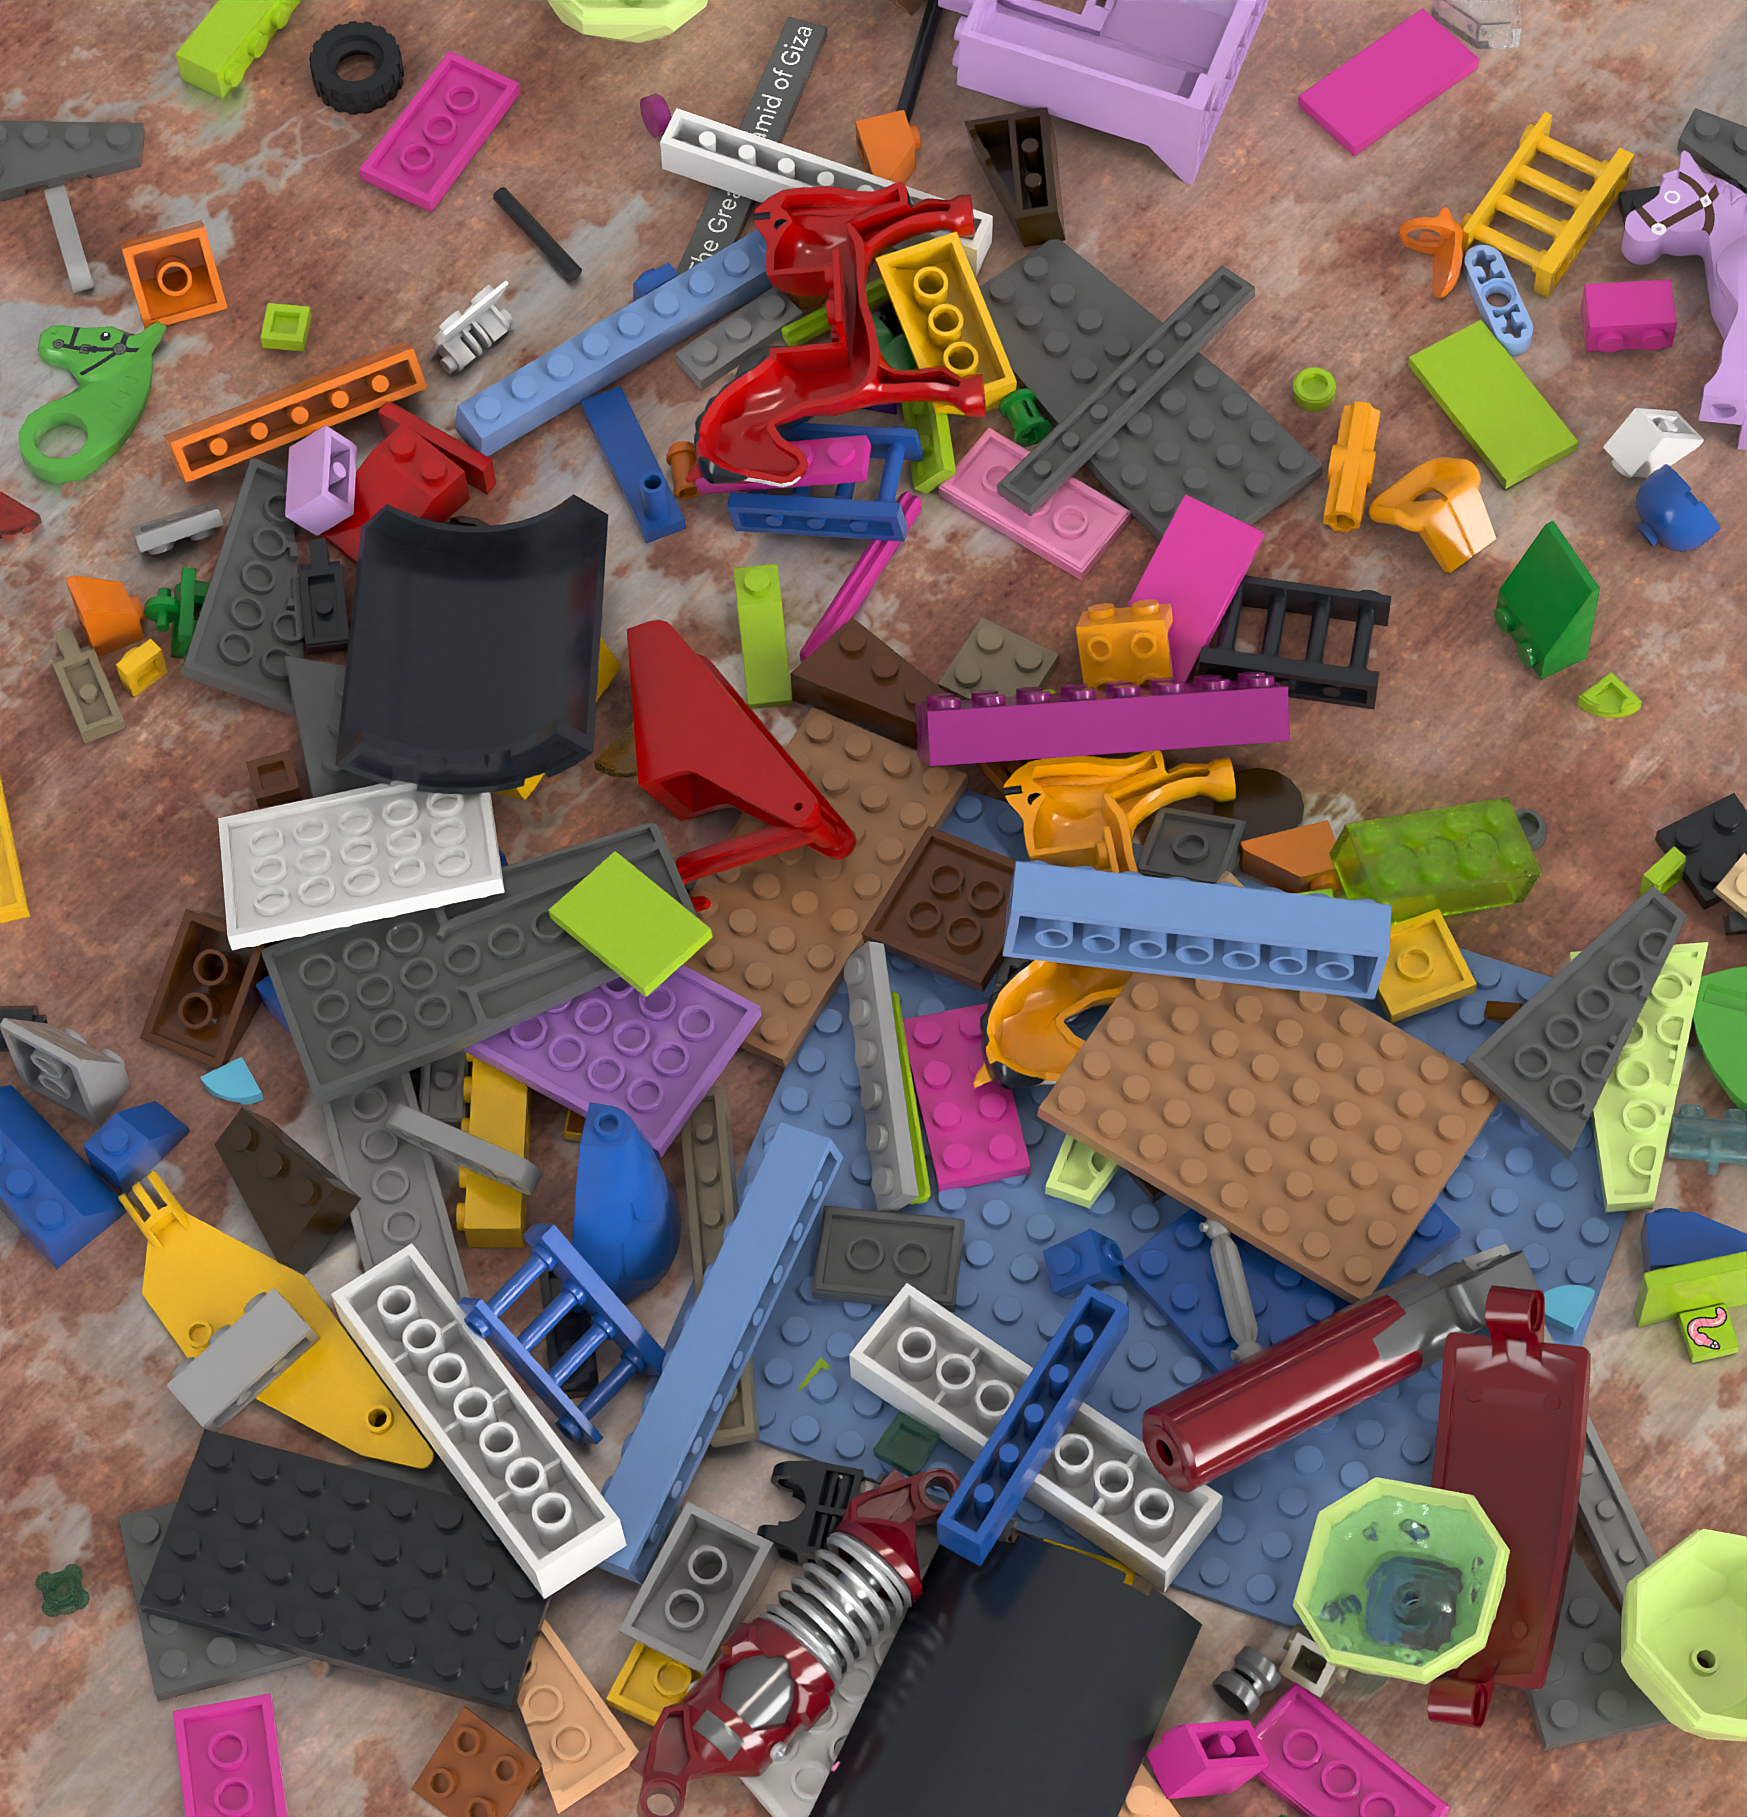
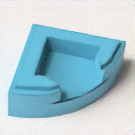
M242 1057L200 1077L205 1089L215 1098L240 1102L241 1105L253 1104L264 1100L261 1090Z
M1562 1285L1544 1293L1545 1322L1573 1335L1594 1297L1595 1290L1582 1285Z

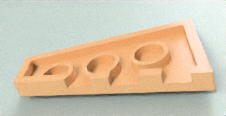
M544 1619L517 1703L537 1758L542 1763L541 1769L559 1814L629 1767L630 1762L639 1751L549 1623Z

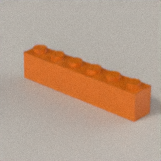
M401 342L163 436L178 475L187 483L310 435L325 425L328 427L379 408L387 401H397L428 387L414 349L405 342Z

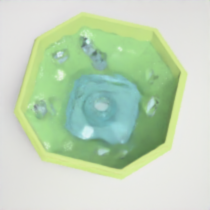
M1375 1477L1319 1511L1292 1606L1330 1664L1351 1668L1364 1674L1389 1676L1428 1684L1451 1669H1457L1466 1659L1485 1648L1505 1586L1510 1550L1474 1495ZM1417 1601L1414 1605L1407 1606L1410 1602Z

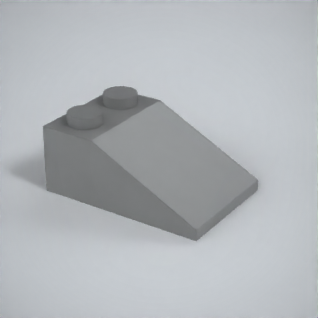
M4 1018L0 1023L1 1032L24 1088L100 1128L131 1085L123 1059L111 1050L103 1048L101 1051L92 1048L87 1045L82 1036L68 1028L60 1031L47 1023Z
M687 1501L618 1630L619 1633L704 1674L720 1656L719 1650L721 1645L742 1624L765 1588L780 1559L774 1543Z

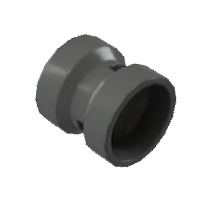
M1249 1646L1243 1647L1234 1659L1235 1665L1232 1669L1221 1672L1212 1684L1215 1692L1228 1706L1246 1717L1250 1716L1259 1706V1697L1264 1692L1272 1691L1282 1679L1275 1665L1259 1651Z

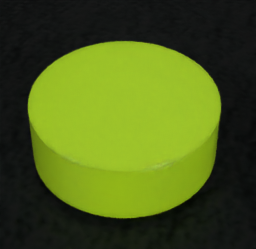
M1309 367L1303 369L1294 378L1293 399L1304 410L1313 412L1325 410L1334 402L1336 380L1329 371L1323 368Z

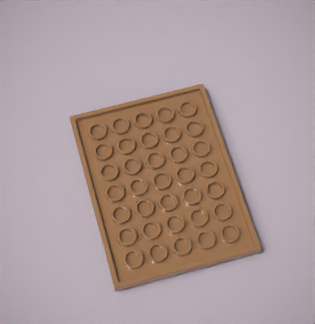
M1134 972L1039 1106L1037 1117L1208 1219L1219 1222L1228 1231L1353 1304L1377 1291L1501 1099L1460 1063L1345 996Z

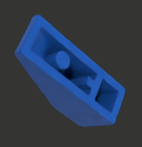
M1661 1208L1653 1213H1645L1641 1229L1644 1273L1747 1251V1234L1695 1212H1680L1675 1208Z

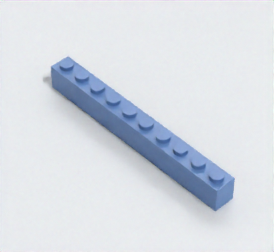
M758 229L457 405L456 431L468 446L489 456L773 288L774 286L767 277L766 272L767 243Z
M781 1122L775 1136H771L766 1142L763 1150L762 1164L756 1176L751 1178L745 1186L743 1204L736 1218L732 1219L725 1228L723 1246L716 1260L711 1262L706 1268L703 1276V1288L696 1303L690 1305L684 1315L683 1330L676 1345L671 1347L664 1357L662 1364L663 1372L655 1389L650 1390L643 1401L642 1416L635 1431L630 1433L623 1443L620 1463L614 1475L610 1476L603 1485L601 1495L620 1519L627 1546L595 1567L643 1585L844 1158L832 1139Z

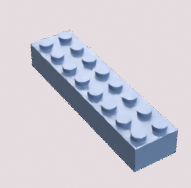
M1040 860L1016 861L1006 912L1003 956L1374 999L1389 956L1391 905L1380 904L1366 898L1346 900L1331 898L1322 893L1303 895L1286 893L1277 888H1263L1260 890L1237 887L1228 882L1209 884L1192 882L1184 877H1170L1167 879L1149 877L1134 871L1114 873L1097 871L1090 866L1071 868L1050 865Z

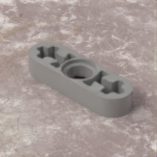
M61 185L46 189L44 193L73 293L94 288L65 186Z

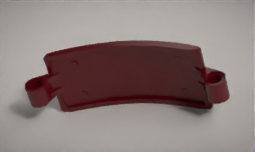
M1492 1285L1489 1289L1485 1307L1486 1326L1491 1336L1451 1332L1446 1337L1431 1481L1432 1488L1474 1495L1510 1550L1505 1586L1485 1648L1466 1659L1457 1669H1451L1435 1678L1429 1690L1427 1710L1430 1721L1473 1728H1481L1483 1726L1495 1684L1531 1690H1540L1545 1684L1563 1604L1576 1527L1585 1451L1591 1372V1354L1585 1347L1544 1342L1545 1297L1542 1290ZM1425 1524L1423 1536L1426 1535V1534L1429 1532L1428 1527H1427L1426 1524ZM1483 1558L1482 1568L1488 1572V1562ZM1418 1563L1399 1654L1427 1659L1444 1652L1458 1640L1465 1606L1469 1597L1467 1579L1460 1572Z

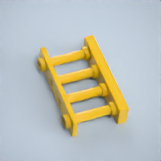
M1545 111L1536 125L1529 124L1520 139V148L1473 214L1470 212L1466 213L1460 225L1463 231L1461 245L1464 258L1467 251L1474 247L1478 241L1490 245L1498 251L1531 266L1532 272L1536 274L1533 292L1549 298L1617 200L1619 192H1622L1630 181L1635 154L1619 147L1610 161L1605 159L1603 162H1600L1550 138L1552 114ZM1542 152L1594 177L1595 184L1590 191L1584 189L1581 192L1530 166L1539 153ZM1522 182L1574 207V214L1569 221L1563 219L1560 222L1509 196L1518 183ZM1500 211L1552 236L1554 243L1548 251L1545 249L1538 251L1488 226Z

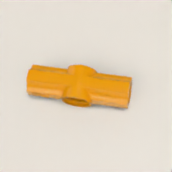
M1355 401L1351 405H1345L1343 413H1341L1337 445L1333 444L1329 462L1327 476L1329 488L1323 515V523L1329 525L1333 531L1348 533L1350 530L1360 529L1363 519L1367 489H1371L1377 453V451H1374L1381 412L1373 408L1370 403Z

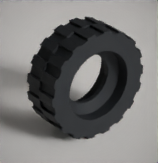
M349 21L348 24H338L330 31L326 30L321 34V38L318 41L316 40L313 45V52H310V70L315 92L318 97L322 98L326 106L333 107L337 112H348L351 115L364 112L365 114L371 113L372 110L387 106L386 103L390 100L393 101L397 96V91L402 88L404 69L399 45H396L395 37L391 33L388 34L386 29L380 25L375 26L371 22L366 21L364 23ZM353 55L372 56L377 62L375 74L359 81L341 79L336 72V68L341 60Z

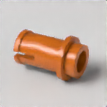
M689 441L673 443L666 454V462L672 469L674 496L676 498L680 496L682 500L694 499L700 495L695 485L696 480L687 483L685 480L690 469L697 461L695 446Z

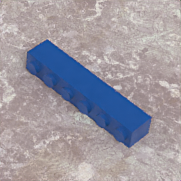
M1086 1284L937 1520L939 1544L978 1566L982 1565L1127 1333L1129 1326L1128 1305Z

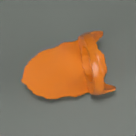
M1446 206L1442 207L1440 213L1435 217H1418L1406 220L1400 225L1398 235L1406 247L1425 254L1434 255L1432 288L1434 296L1439 298L1445 297L1455 286L1460 274L1463 258L1461 245L1463 241L1462 227L1454 220ZM1416 229H1429L1437 232L1440 236H1435L1429 231H1423L1416 241L1410 238L1407 233Z

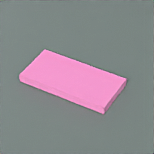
M988 428L955 467L956 474L938 487L939 496L1082 581L1132 520V512L1076 478L1070 477L1030 517L997 494V484L1030 451L993 429Z

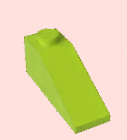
M778 564L733 568L748 705L751 709L793 705Z

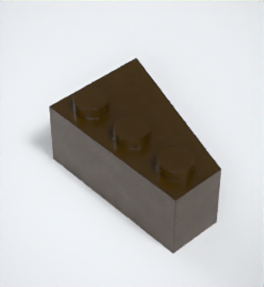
M1048 108L964 121L973 152L1023 246L1044 244L1050 239L1066 240L1056 137Z
M242 1107L214 1145L278 1263L306 1274L356 1207L361 1197L270 1119Z

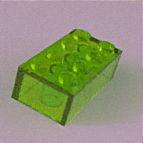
M1509 797L1345 824L1329 852L1348 900L1366 898L1380 904L1391 905V925L1438 908L1442 916L1524 902L1542 874Z

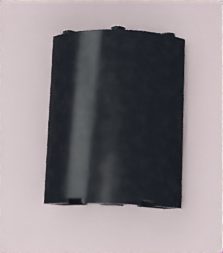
M573 494L561 504L544 513L521 521L501 525L462 526L434 522L403 512L389 504H386L361 527L335 765L356 775L386 785H390L392 779L417 784V791L478 794L519 788L524 786L525 779L543 773L548 778L578 764L592 754L609 514Z
M1017 1535L1014 1543L997 1540L981 1566L939 1544L921 1581L923 1594L908 1608L834 1765L837 1762L840 1763L834 1772L830 1771L809 1817H1118L1202 1624L1155 1589H1152L1147 1596L1136 1588L1124 1583L1123 1581L1127 1574L1095 1558L1053 1543Z

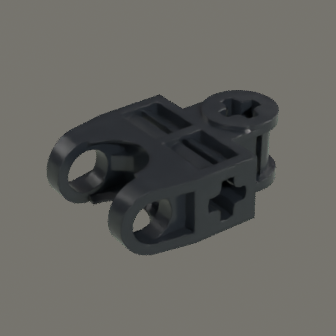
M785 1461L776 1464L771 1476L772 1484L782 1490L792 1492V1497L803 1502L805 1507L802 1513L793 1520L779 1521L778 1526H759L757 1535L774 1543L780 1559L803 1567V1564L806 1563L817 1565L815 1551H829L827 1538L830 1537L833 1530L841 1523L850 1501L865 1492L864 1470L820 1461ZM827 1561L829 1566L837 1574L842 1573L840 1569H838L836 1566Z

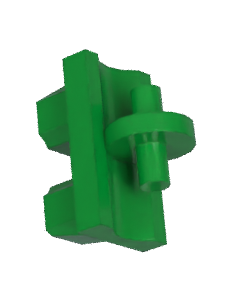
M182 568L181 583L177 584L174 588V598L171 597V590L163 587L158 590V596L152 597L145 602L144 615L151 621L156 622V630L166 632L169 630V623H172L170 657L184 658L198 618H193L194 611L200 612L209 586L207 582L195 580V568Z

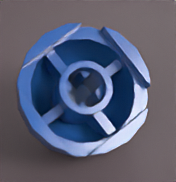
M1664 464L1661 468L1656 469L1641 484L1636 495V511L1642 522L1636 528L1651 546H1655L1660 542L1672 551L1685 552L1694 550L1713 538L1714 534L1721 527L1702 501L1699 502L1690 492L1691 487L1668 464Z

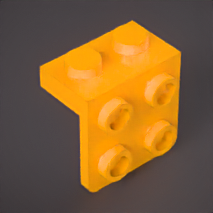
M1146 599L1134 602L1132 607L1114 608V605L1111 603H1101L1088 607V611H1083L1076 626L1083 684H1087L1088 688H1095L1096 691L1105 690V683L1111 681H1132V685L1150 687V679L1173 678L1168 632L1173 622L1171 603L1159 604L1157 600Z

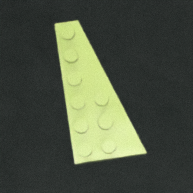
M1709 942L1673 945L1591 1113L1605 1212L1653 1209ZM1582 951L1570 952L1569 963Z

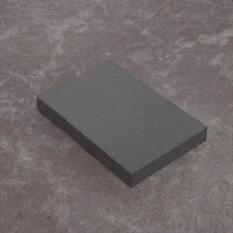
M824 1205L812 1289L813 1298L889 1306L905 1284L908 1283L949 1312H954L965 1219Z

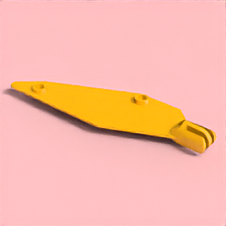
M152 1170L146 1176L167 1206L162 1208L140 1181L131 1187L151 1215L148 1219L145 1218L126 1193L118 1197L121 1204L148 1240L142 1295L187 1358L194 1357L196 1359L210 1346L208 1341L218 1329L227 1324L232 1326L245 1314V1306L252 1298L259 1293H268L275 1288L316 1332L320 1339L255 1399L363 1457L417 1469H426L432 1465L434 1461L433 1450L307 1277L186 1213L157 1171ZM386 1414V1422L380 1427H375L376 1419L380 1415Z

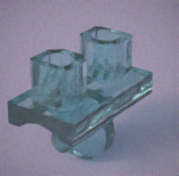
M1683 1104L1678 1115L1674 1114L1668 1158L1706 1161V1174L1717 1176L1719 1163L1747 1165V1111L1729 1109L1724 1112L1723 1119L1705 1117V1110L1701 1106Z

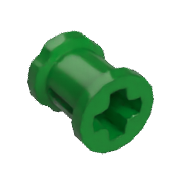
M1027 388L1011 392L999 404L1001 415L1009 419L1015 431L1013 433L1015 442L1022 447L1039 443L1051 431L1049 421L1041 417L1035 405L1037 397L1031 389Z

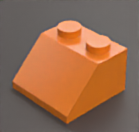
M202 220L119 242L145 329L157 321L166 326L228 309Z

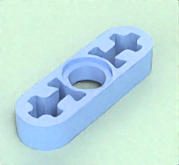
M1476 245L1465 254L1463 277L1485 325L1510 356L1521 355L1531 346L1533 335L1531 319L1501 253L1490 245ZM1482 262L1484 267H1490V280L1485 282V272L1481 266H1476V263ZM1500 293L1505 295L1510 302L1503 307H1495L1490 305L1486 298L1491 294ZM1510 319L1511 329L1514 334H1520L1519 338H1514L1511 333L1506 334V320Z

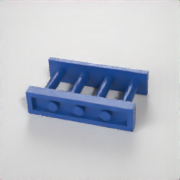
M802 423L779 432L781 437L788 442L867 435L871 443L870 458L886 459L878 497L874 501L852 500L856 483L852 482L837 484L835 497L832 498L810 497L812 486L794 487L793 493L789 496L768 495L769 489L752 490L747 493L730 492L727 504L736 531L905 542L908 526L901 503L894 501L903 461L923 460L924 453L917 430L908 429L903 426L884 428Z
M535 1223L522 1236L532 1247L530 1250L531 1257L487 1303L480 1298L463 1297L457 1305L467 1315L464 1318V1322L468 1328L481 1339L487 1338L559 1419L555 1424L566 1438L574 1443L579 1441L598 1444L604 1437L590 1421L635 1373L638 1375L661 1376L666 1352L554 1224ZM545 1270L549 1272L552 1270L562 1281L560 1285L561 1292L516 1338L499 1317ZM575 1305H582L593 1317L590 1320L592 1326L546 1372L529 1352ZM605 1339L613 1340L623 1351L620 1355V1363L577 1407L562 1391L560 1386Z

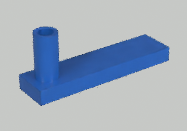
M619 386L581 400L582 411L645 543L686 529L685 518L622 387Z

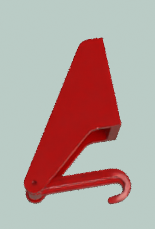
M648 621L627 629L638 785L681 821L721 808L731 807L769 826L688 852L677 858L675 865L684 886L690 881L803 845L832 860H842L848 857L856 846L857 838L855 832L719 669L706 656L696 654L682 636L666 621ZM705 896L690 898L696 912L706 910L711 905V901Z

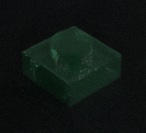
M899 1411L873 1448V1453L876 1458L906 1476L911 1477L920 1473L941 1442L940 1434Z

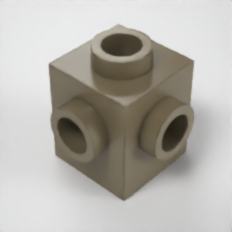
M1319 1614L1320 1619L1325 1623H1332L1335 1618L1323 1617ZM1297 1623L1284 1643L1283 1649L1288 1652L1278 1672L1321 1698L1336 1681L1344 1684L1354 1669L1330 1664L1306 1626Z

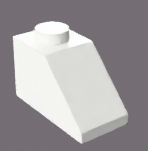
M1635 408L1603 448L1614 458L1612 465L1622 475L1628 478H1648L1651 473L1661 468L1664 464L1671 466L1698 448L1704 439L1677 411Z

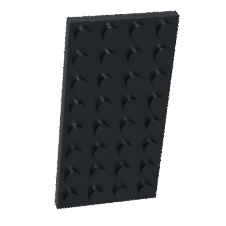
M205 1429L141 1597L139 1607L141 1612L513 1713L553 1594L546 1599L542 1597L472 1500Z

